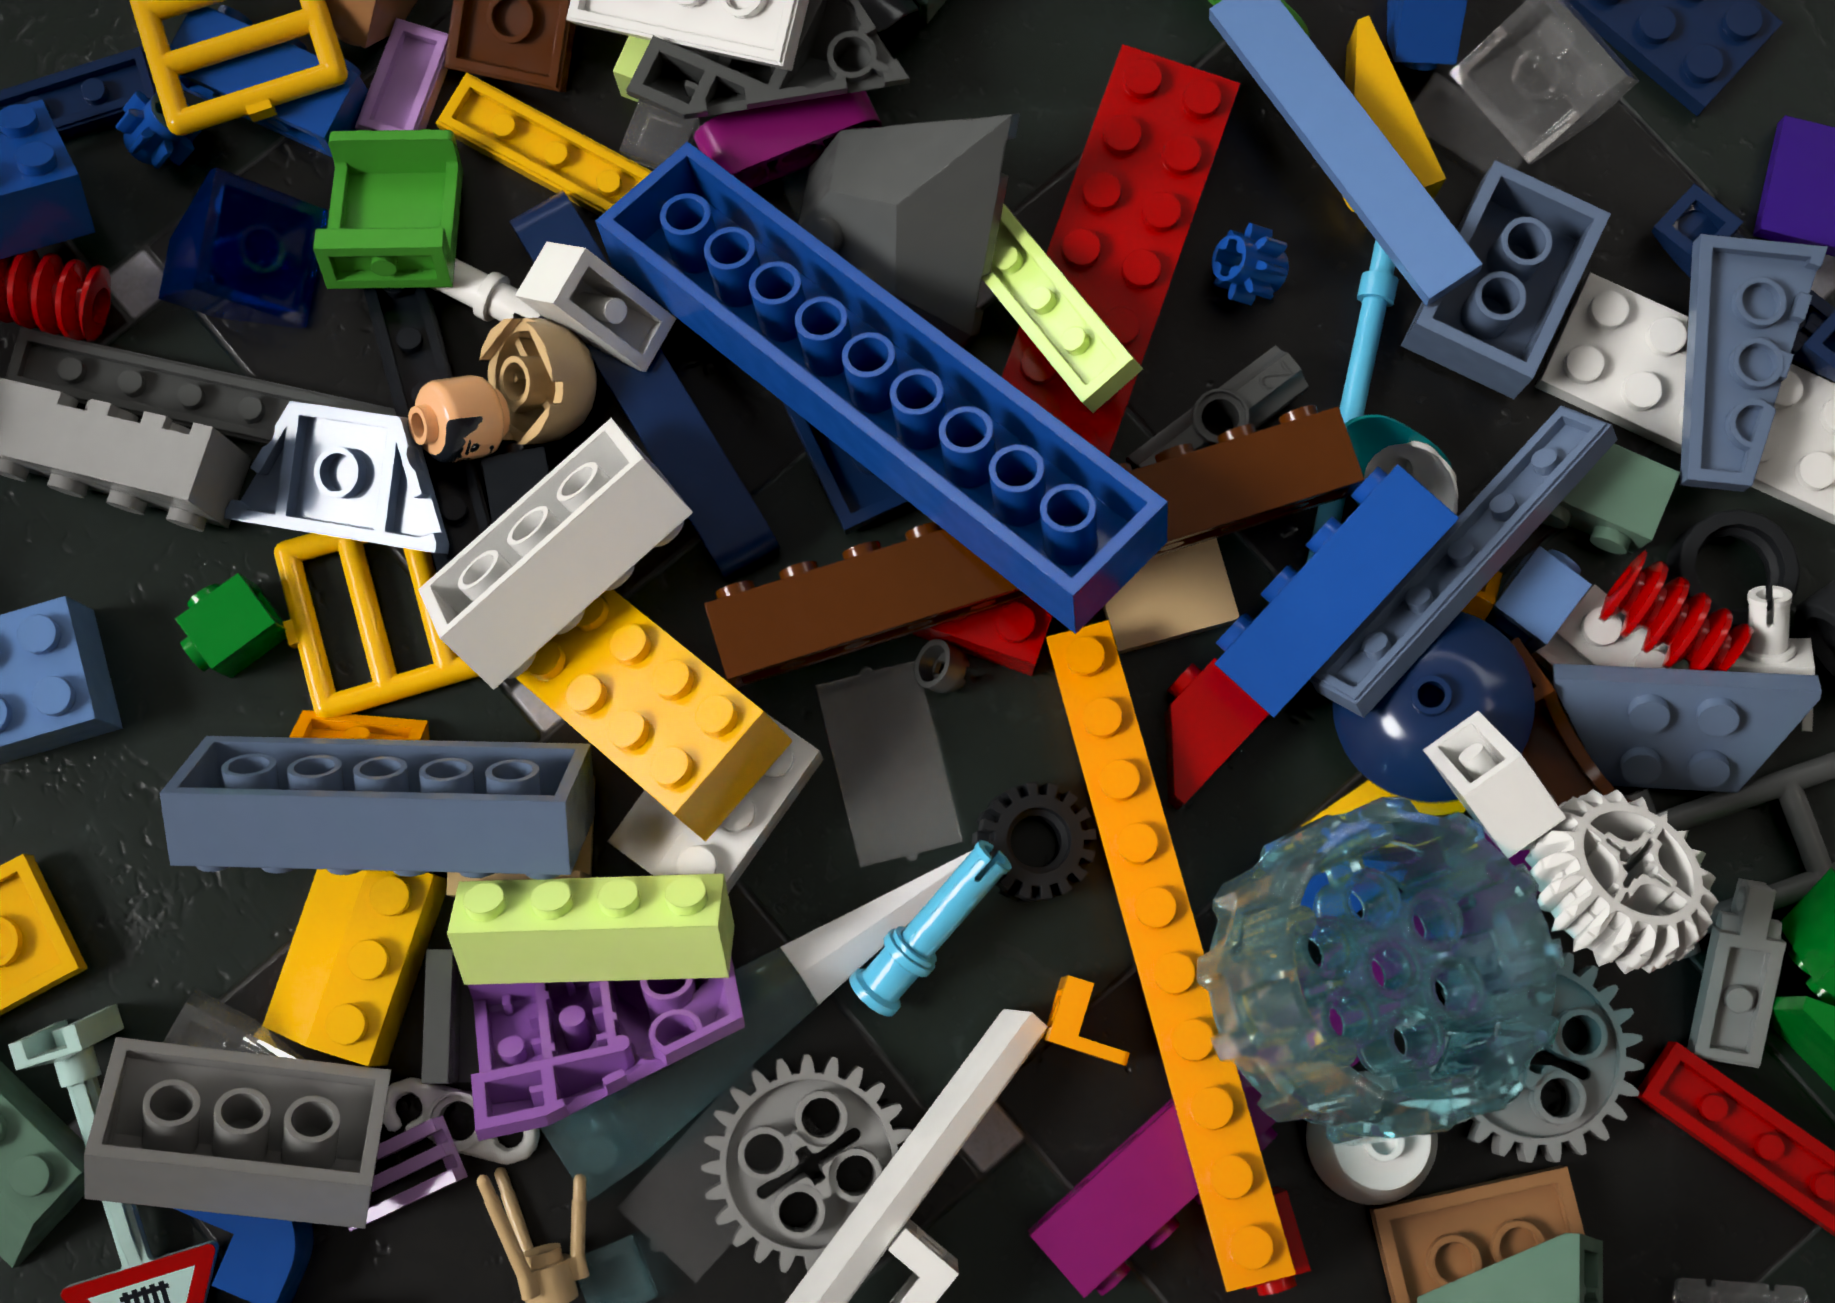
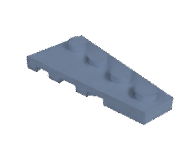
M1700 234L1693 242L1680 486L1744 492L1753 485L1776 413L1774 404L1781 382L1787 378L1794 354H1791L1800 323L1806 318L1813 296L1810 295L1817 270L1822 267L1828 246Z

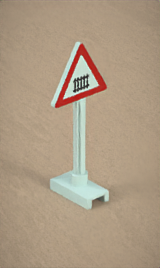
M117 1004L98 1010L69 1025L67 1019L53 1023L8 1044L16 1071L54 1063L61 1088L67 1087L85 1148L101 1093L97 1076L102 1073L93 1045L124 1029ZM102 1201L122 1267L112 1272L70 1284L60 1293L62 1300L66 1303H206L219 1244L211 1240L155 1257L150 1251L137 1205Z

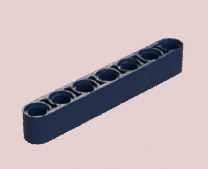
M563 190L509 221L533 263L546 242L587 248L610 266ZM585 343L591 353L595 366L655 465L692 510L693 513L687 518L725 580L779 549V543L662 350L659 348L647 371L642 372Z

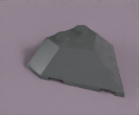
M809 0L792 71L682 48L653 35L626 91L629 96L686 120L909 84L910 78L897 58L893 59L878 36L876 26L858 0Z
M1020 113L840 130L809 168L798 225L962 348H965L980 332L983 310L976 306L982 276L991 273L1008 182V175L1001 172L1007 140L1016 138Z

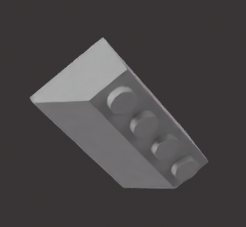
M116 1037L84 1152L85 1199L365 1229L391 1070Z

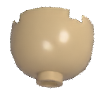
M543 318L503 319L490 330L481 348L479 361H489L488 382L498 389L507 401L510 425L503 440H515L518 442L517 444L550 443L563 439L581 426L593 407L597 390L595 365L591 353L581 337L570 329L552 320Z

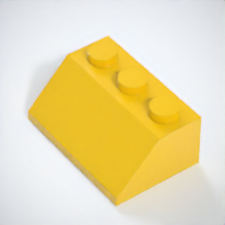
M317 869L262 1027L305 1047L368 1067L388 1065L446 894L447 878L429 872L419 876L405 877L397 875L393 871L362 870L350 875H336L328 872L327 869Z

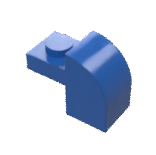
M175 1209L234 1234L211 1286L251 1303H292L311 1258L313 1249L312 1223Z

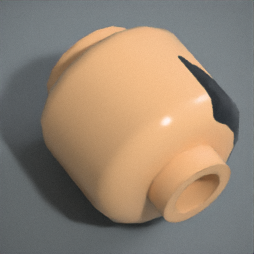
M474 375L428 382L419 390L415 399V406L410 409L408 414V426L413 440L417 444L422 445L424 450L434 460L443 463L482 458L492 454L498 449L510 425L509 408L503 394L483 377Z

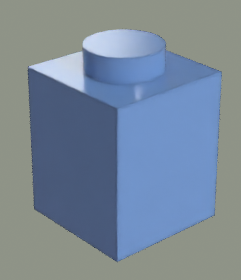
M1538 546L1522 559L1500 588L1495 604L1485 621L1511 641L1519 637L1531 655L1549 643L1592 584L1579 575L1581 569L1570 557L1557 550L1550 549L1546 551L1541 546Z

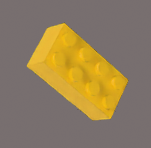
M615 590L604 591L585 608L582 619L573 629L561 635L556 634L536 652L535 659L527 670L515 677L705 842L792 743L788 735L761 708Z

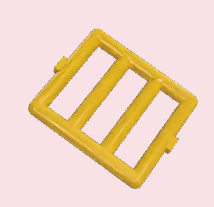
M129 0L167 127L171 133L177 136L187 135L246 115L253 122L277 115L275 106L340 86L348 78V70L326 0H299L301 10L172 51L163 26V20L226 0ZM310 34L319 65L195 105H187L179 79L180 75Z
M309 533L281 541L276 545L274 557L290 620L283 621V625L286 629L288 645L294 649L298 648L316 716L332 718L349 715L479 677L439 638L418 591L421 586L436 574L431 552L403 548L433 664L397 674L363 544L368 542ZM339 551L372 682L336 692L303 561Z

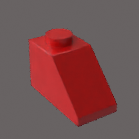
M1216 658L1203 670L1192 663L1167 690L1175 698L1164 712L1168 802L1177 810L1198 791L1269 715L1264 708L1214 664L1217 661Z

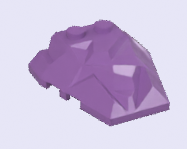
M732 956L729 978L468 985L474 1004L479 1073L471 1074L475 1131L478 1140L481 1141L550 1126L744 1028L745 1023Z

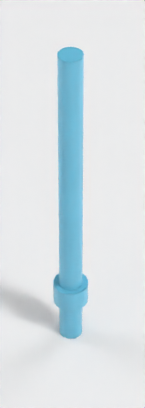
M1376 239L1369 271L1362 273L1357 294V300L1362 305L1339 408L1344 423L1355 417L1364 416L1386 308L1394 305L1399 279L1394 275V263ZM1346 498L1318 506L1312 537L1332 516L1341 523ZM1310 549L1308 553L1307 562L1314 555V553Z

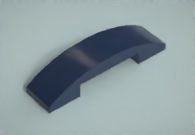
M1694 183L1659 220L1651 232L1674 262L1691 279L1692 245L1700 234L1744 238L1737 232L1744 221ZM1811 290L1810 295L1813 296L1806 318L1800 323L1791 354H1794L1793 360L1835 382V308Z

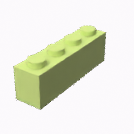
M724 873L558 878L547 880L459 881L447 935L464 985L729 978L735 925Z

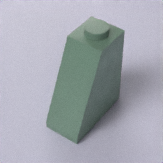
M1564 1233L1417 1297V1303H1603V1241L1580 1233Z

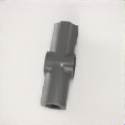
M1275 345L1218 389H1212L1204 393L1196 401L1193 408L1127 456L1126 463H1130L1132 470L1156 463L1155 456L1158 453L1177 445L1191 443L1194 451L1218 444V436L1206 430L1202 423V416L1208 413L1224 415L1229 419L1232 429L1246 424H1254L1255 429L1259 428L1309 389L1302 369L1288 352L1282 351Z

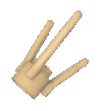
M498 1167L494 1172L503 1205L496 1194L490 1178L484 1174L480 1175L477 1178V1186L517 1277L522 1300L525 1303H569L579 1296L576 1280L590 1276L585 1256L587 1180L585 1175L580 1173L575 1175L573 1179L570 1255L562 1253L560 1243H549L533 1247L516 1193L513 1190L505 1168Z

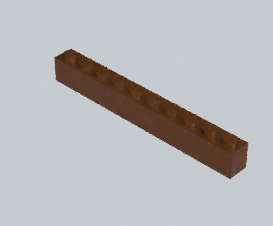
M1316 405L1303 406L1279 417L1280 424L1256 432L1254 424L1238 426L1220 434L1217 437L1218 444L1194 451L1191 443L1177 445L1158 453L1155 456L1156 463L1132 470L1130 463L1118 464L1168 501L1167 543L1152 558L1351 496L1365 479L1339 407L1318 412ZM930 522L905 533L906 541L881 548L879 541L858 544L842 553L844 560L826 566L818 567L817 561H805L791 565L779 572L781 580L755 587L752 580L727 585L716 591V600L706 602L704 606L726 678L733 687L738 688L1028 596L935 522Z

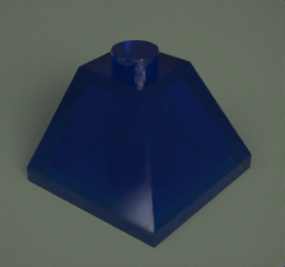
M211 169L169 240L158 299L216 318L293 328L307 327L318 267L313 250L315 230L325 229L328 210L222 169Z

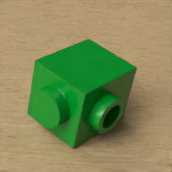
M240 573L235 574L222 585L216 583L198 591L188 601L187 606L189 609L175 618L188 636L180 644L193 663L203 672L211 668L230 679L287 638L286 629L280 615L258 585Z

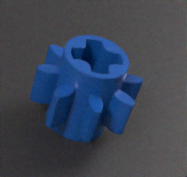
M138 90L123 107L125 114L116 124V129L124 133L123 141L125 147L137 160L159 169L169 157L172 162L180 166L194 151L195 147L192 142L201 133V130L183 136L171 133L167 127L157 91L149 100L145 94Z
M1249 223L1244 234L1230 229L1227 232V236L1217 244L1212 256V270L1216 276L1213 283L1217 287L1229 290L1228 299L1247 305L1253 304L1256 295L1271 300L1273 293L1284 284L1289 271L1288 257L1284 252L1287 248V243L1272 238L1273 230Z

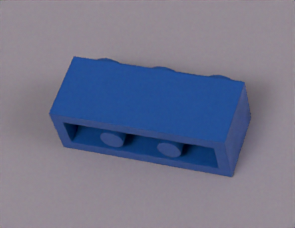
M220 5L218 10L207 6L187 13L170 44V49L172 51L254 24L244 14L229 6ZM296 38L180 75L179 79L184 91L207 101L317 66L319 62L317 55L308 52L306 45ZM344 59L348 70V78L344 84L275 106L277 115L254 123L332 157L328 145L330 132L356 131L355 125L368 93V89L360 78L361 71L354 64ZM248 115L243 116V118L252 121Z

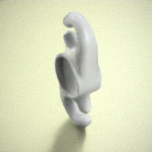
M414 1077L391 1083L388 1088L383 1124L388 1131L396 1132L401 1128L402 1123L396 1113V1104L404 1095L413 1094L420 1099L422 1104L420 1116L406 1125L405 1129L407 1131L429 1119L443 1115L446 1108L456 1101L465 1102L473 1108L472 1092L442 1084H421L422 1079ZM537 1128L523 1131L522 1141L512 1148H506L500 1144L497 1137L479 1141L476 1131L465 1140L453 1139L458 1153L510 1165L526 1160L537 1148L540 1130ZM433 1135L427 1137L436 1144Z

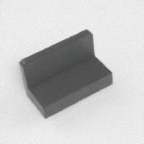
M426 949L421 1084L471 1082V1074L479 1073L474 1004L469 987L463 983L452 949Z

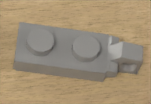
M1738 878L1731 912L1719 911L1716 926H1712L1687 1046L1688 1050L1701 1059L1759 1068L1761 1065L1786 948V942L1781 938L1782 922L1771 919L1776 890L1771 889L1765 882Z

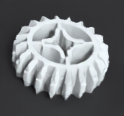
M1592 789L1586 795H1581L1578 798L1572 797L1567 802L1561 803L1558 807L1566 819L1553 827L1550 832L1540 836L1525 858V861L1532 868L1526 884L1541 892L1535 908L1551 912L1555 918L1551 932L1564 930L1574 939L1573 952L1588 948L1593 951L1598 967L1615 961L1624 974L1639 968L1650 974L1667 964L1670 965L1675 960L1680 961L1695 948L1694 945L1706 935L1708 927L1713 923L1710 916L1719 902L1710 892L1716 877L1700 868L1706 853L1691 849L1686 842L1689 830L1676 831L1667 823V811L1655 815L1648 810L1643 797L1627 802L1623 794L1617 789L1608 795H1602Z

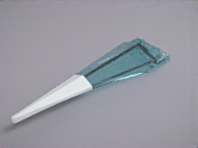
M972 851L737 968L734 971L745 1023L744 1028L550 1126L541 1127L542 1132L571 1177L574 1179V1176L580 1173L585 1175L587 1180L586 1200L588 1202L647 1162L744 1072L840 987L858 968H861L885 946L883 938L891 929H896L898 926L906 927Z

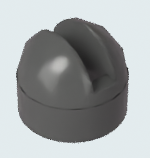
M933 639L923 646L917 656L914 667L915 679L920 686L934 692L943 694L953 693L965 685L966 680L963 678L966 670H970V663L967 654L958 646L942 639ZM941 664H944V668L939 674Z

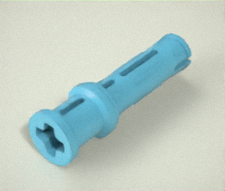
M979 840L974 846L973 851L908 926H898L896 929H891L883 938L885 947L866 969L858 968L849 977L853 991L869 1008L883 1016L892 1017L901 1007L900 997L919 976L927 977L935 969V962L937 961L936 951L1000 878L1012 868L1011 863L1000 850L997 851L993 858L990 856L989 853L994 848V845L985 840Z

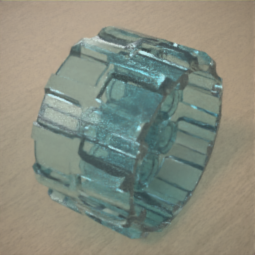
M1401 796L1381 797L1344 814L1325 815L1264 845L1260 853V860L1252 869L1223 883L1213 899L1212 909L1218 919L1210 951L1197 958V983L1209 992L1213 1017L1219 1033L1210 1038L1220 1061L1235 1063L1250 1084L1262 1094L1257 1103L1258 1106L1278 1123L1304 1119L1314 1124L1326 1126V1138L1332 1143L1339 1145L1358 1146L1446 1132L1458 1121L1504 1110L1520 1096L1524 1087L1518 1080V1077L1527 1068L1537 1052L1553 1048L1561 1021L1552 1016L1555 1003L1556 971L1565 966L1561 940L1560 938L1551 939L1547 922L1536 899L1539 884L1524 863L1514 866L1506 856L1485 839L1483 825L1460 812L1445 817L1420 813L1410 800ZM1326 872L1329 884L1323 886L1316 894L1312 911L1311 908L1301 905L1302 897L1311 878ZM1351 893L1359 899L1362 905V918L1355 913L1351 905ZM1414 916H1418L1423 924L1424 938L1415 928ZM1309 939L1319 947L1322 955L1321 966L1316 965L1310 957L1308 951ZM1373 960L1382 969L1384 975L1383 986L1378 983L1372 972ZM1436 981L1444 990L1445 1006L1436 994ZM1331 1007L1341 1017L1343 1024L1341 1036L1331 1026L1329 1018ZM1395 1028L1404 1038V1055L1399 1052L1395 1045ZM1445 1035H1449L1448 1041H1447V1044H1446V1047H1445V1042H1446V1041H1445ZM1358 1056L1361 1064L1370 1073L1380 1077H1390L1393 1089H1385L1368 1080L1350 1065ZM1438 1062L1435 1070L1431 1074L1429 1067Z

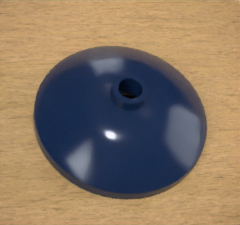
M1462 611L1365 718L1333 702V717L1338 738L1346 755L1357 770L1371 783L1391 795L1413 802L1428 804L1449 803L1459 800L1423 751L1424 748L1479 711L1522 754L1531 734L1535 710L1532 680L1525 662L1515 646L1506 636L1486 621ZM1429 686L1440 688L1445 694L1443 702L1433 708L1422 705L1418 697L1424 688Z

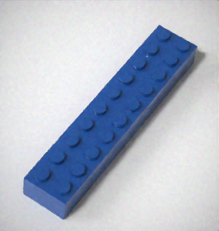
M688 141L595 220L613 268L1075 634L1167 543L1168 501Z

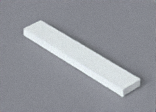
M1003 1009L785 1303H848L1047 1032L1048 1026L1033 1012Z

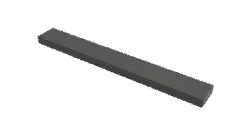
M21 327L5 379L68 394L79 401V407L85 408L88 400L95 399L112 403L136 415L139 418L138 420H141L144 411L167 416L173 420V423L189 429L192 428L193 422L212 426L227 439L262 447L272 440L275 433V425L289 401L396 416L394 408L86 341H76L67 337ZM498 449L486 457L498 455ZM476 458L483 489L487 496L482 459Z

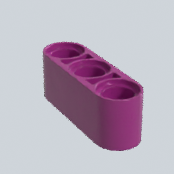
M865 90L723 113L700 126L694 134V140L702 153L750 189H753L812 165L840 130L881 127L882 124Z

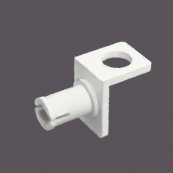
M1766 585L1758 586L1748 591V624L1753 627L1754 632L1743 653L1727 671L1815 675L1811 638H1789L1790 605L1793 598L1790 590L1772 585V609L1770 611H1767ZM1813 708L1800 722L1801 731L1812 732Z

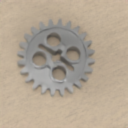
M1543 946L1533 947L1528 964L1521 949L1513 947L1506 948L1505 967L1502 966L1493 954H1487L1480 957L1483 976H1480L1470 968L1460 969L1458 974L1466 989L1462 992L1450 987L1442 988L1440 991L1441 995L1452 1006L1449 1013L1430 1012L1428 1015L1434 1023L1443 1027L1442 1036L1423 1039L1424 1045L1441 1051V1060L1432 1062L1424 1067L1425 1072L1444 1075L1446 1083L1437 1088L1432 1094L1434 1099H1455L1457 1102L1447 1117L1448 1121L1459 1124L1469 1119L1473 1120L1467 1139L1474 1143L1482 1142L1492 1133L1491 1151L1495 1155L1505 1157L1515 1142L1518 1160L1527 1163L1533 1162L1538 1145L1546 1161L1556 1163L1561 1160L1562 1142L1573 1154L1584 1155L1587 1153L1584 1133L1597 1140L1607 1141L1610 1137L1602 1119L1606 1116L1611 1119L1625 1121L1628 1117L1624 1110L1615 1102L1618 1095L1638 1096L1640 1092L1632 1084L1624 1080L1625 1072L1644 1069V1063L1637 1059L1626 1057V1048L1643 1041L1642 1035L1623 1033L1620 1026L1634 1014L1633 1009H1612L1609 1005L1619 990L1618 986L1613 984L1597 989L1594 988L1593 984L1597 978L1599 968L1595 965L1585 966L1574 974V954L1569 952L1560 953L1552 966H1550L1548 949ZM1510 992L1519 996L1525 1006V1018L1515 1029L1505 1025L1499 1013L1500 1002ZM1573 1016L1583 1023L1587 1032L1586 1043L1577 1053L1570 1051L1562 1038L1563 1027L1566 1021ZM1481 1028H1485L1512 1042L1535 1043V1049L1543 1054L1586 1068L1588 1072L1587 1077L1582 1080L1552 1065L1530 1064V1058L1524 1054L1482 1041L1478 1037V1031ZM1489 1054L1496 1056L1504 1069V1077L1500 1086L1492 1091H1488L1481 1085L1477 1075L1478 1065ZM1551 1079L1559 1081L1566 1094L1562 1110L1555 1115H1550L1545 1111L1540 1099L1542 1088Z
M810 1054L802 1055L799 1072L791 1073L782 1058L776 1059V1078L770 1081L758 1070H752L751 1076L756 1090L749 1095L743 1090L732 1086L730 1092L733 1099L739 1105L734 1113L724 1109H715L713 1113L719 1122L726 1126L724 1134H707L704 1136L706 1144L720 1151L719 1158L709 1159L701 1163V1171L720 1175V1182L704 1191L706 1199H726L727 1205L716 1215V1223L723 1225L737 1220L740 1225L732 1238L733 1245L738 1247L754 1237L757 1240L754 1253L755 1261L761 1263L773 1249L779 1251V1266L781 1272L787 1273L791 1267L795 1256H803L807 1271L810 1270L897 1153V1144L905 1141L912 1132V1129L908 1127L892 1128L890 1121L902 1110L899 1103H890L882 1107L877 1104L885 1088L882 1082L878 1081L863 1091L859 1088L863 1068L856 1065L842 1079L838 1077V1058L832 1056L825 1063L822 1073L815 1072ZM817 1098L831 1100L837 1109V1121L834 1127L822 1135H813L807 1132L802 1123V1112L805 1106L811 1100ZM852 1128L859 1130L860 1136L857 1140L830 1153L819 1161L818 1165L822 1173L817 1178L811 1180L805 1172L799 1173L769 1196L761 1198L757 1195V1190L760 1186L787 1173L798 1165L799 1160L795 1152L801 1147L806 1146L812 1153H818ZM760 1134H770L776 1137L782 1147L778 1163L767 1170H756L750 1167L744 1158L747 1143L754 1136ZM853 1155L865 1157L871 1166V1177L868 1184L857 1191H846L840 1188L836 1180L837 1169L840 1163L845 1158ZM794 1192H805L811 1195L816 1204L813 1218L801 1227H790L784 1224L779 1217V1207L782 1201Z

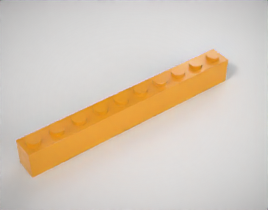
M1109 620L1084 626L1076 634L1069 630L1047 636L1046 640L1225 1290L1230 1292L1296 1275Z

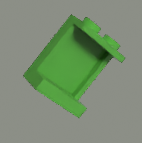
M431 129L330 132L328 145L334 160L335 171L327 229L315 230L313 245L326 288L453 287L463 181V167L454 132L451 130Z

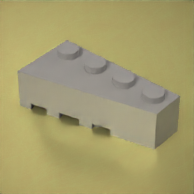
M0 378V475L26 482L29 473L49 478L47 483L49 488L78 498H85L88 489L108 495L107 504L134 514L144 515L147 506L168 512L167 521L199 532L204 531L206 523L229 528L231 520L224 519L225 509L231 500H238L252 458L214 427L193 422L192 428L189 429L173 423V420L167 416L144 411L141 422L138 423L139 418L136 415L112 403L90 399L83 410L77 408L79 401L76 398L63 392Z

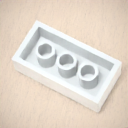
M610 418L421 586L418 591L439 638L494 690L507 678H515L527 670L534 661L536 652L556 634L561 635L573 629L582 619L585 608L604 591H611L621 586L632 574L634 565L654 547H661L673 540L682 529L684 520L693 512L660 470L616 422Z

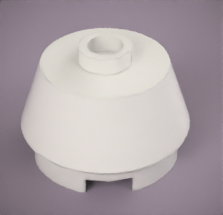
M1360 1071L1345 1075L1331 1083L1323 1095L1314 1103L1307 1121L1306 1145L1315 1171L1332 1191L1356 1203L1383 1205L1408 1196L1426 1179L1435 1161L1438 1134L1436 1122L1429 1105L1412 1085L1389 1073Z

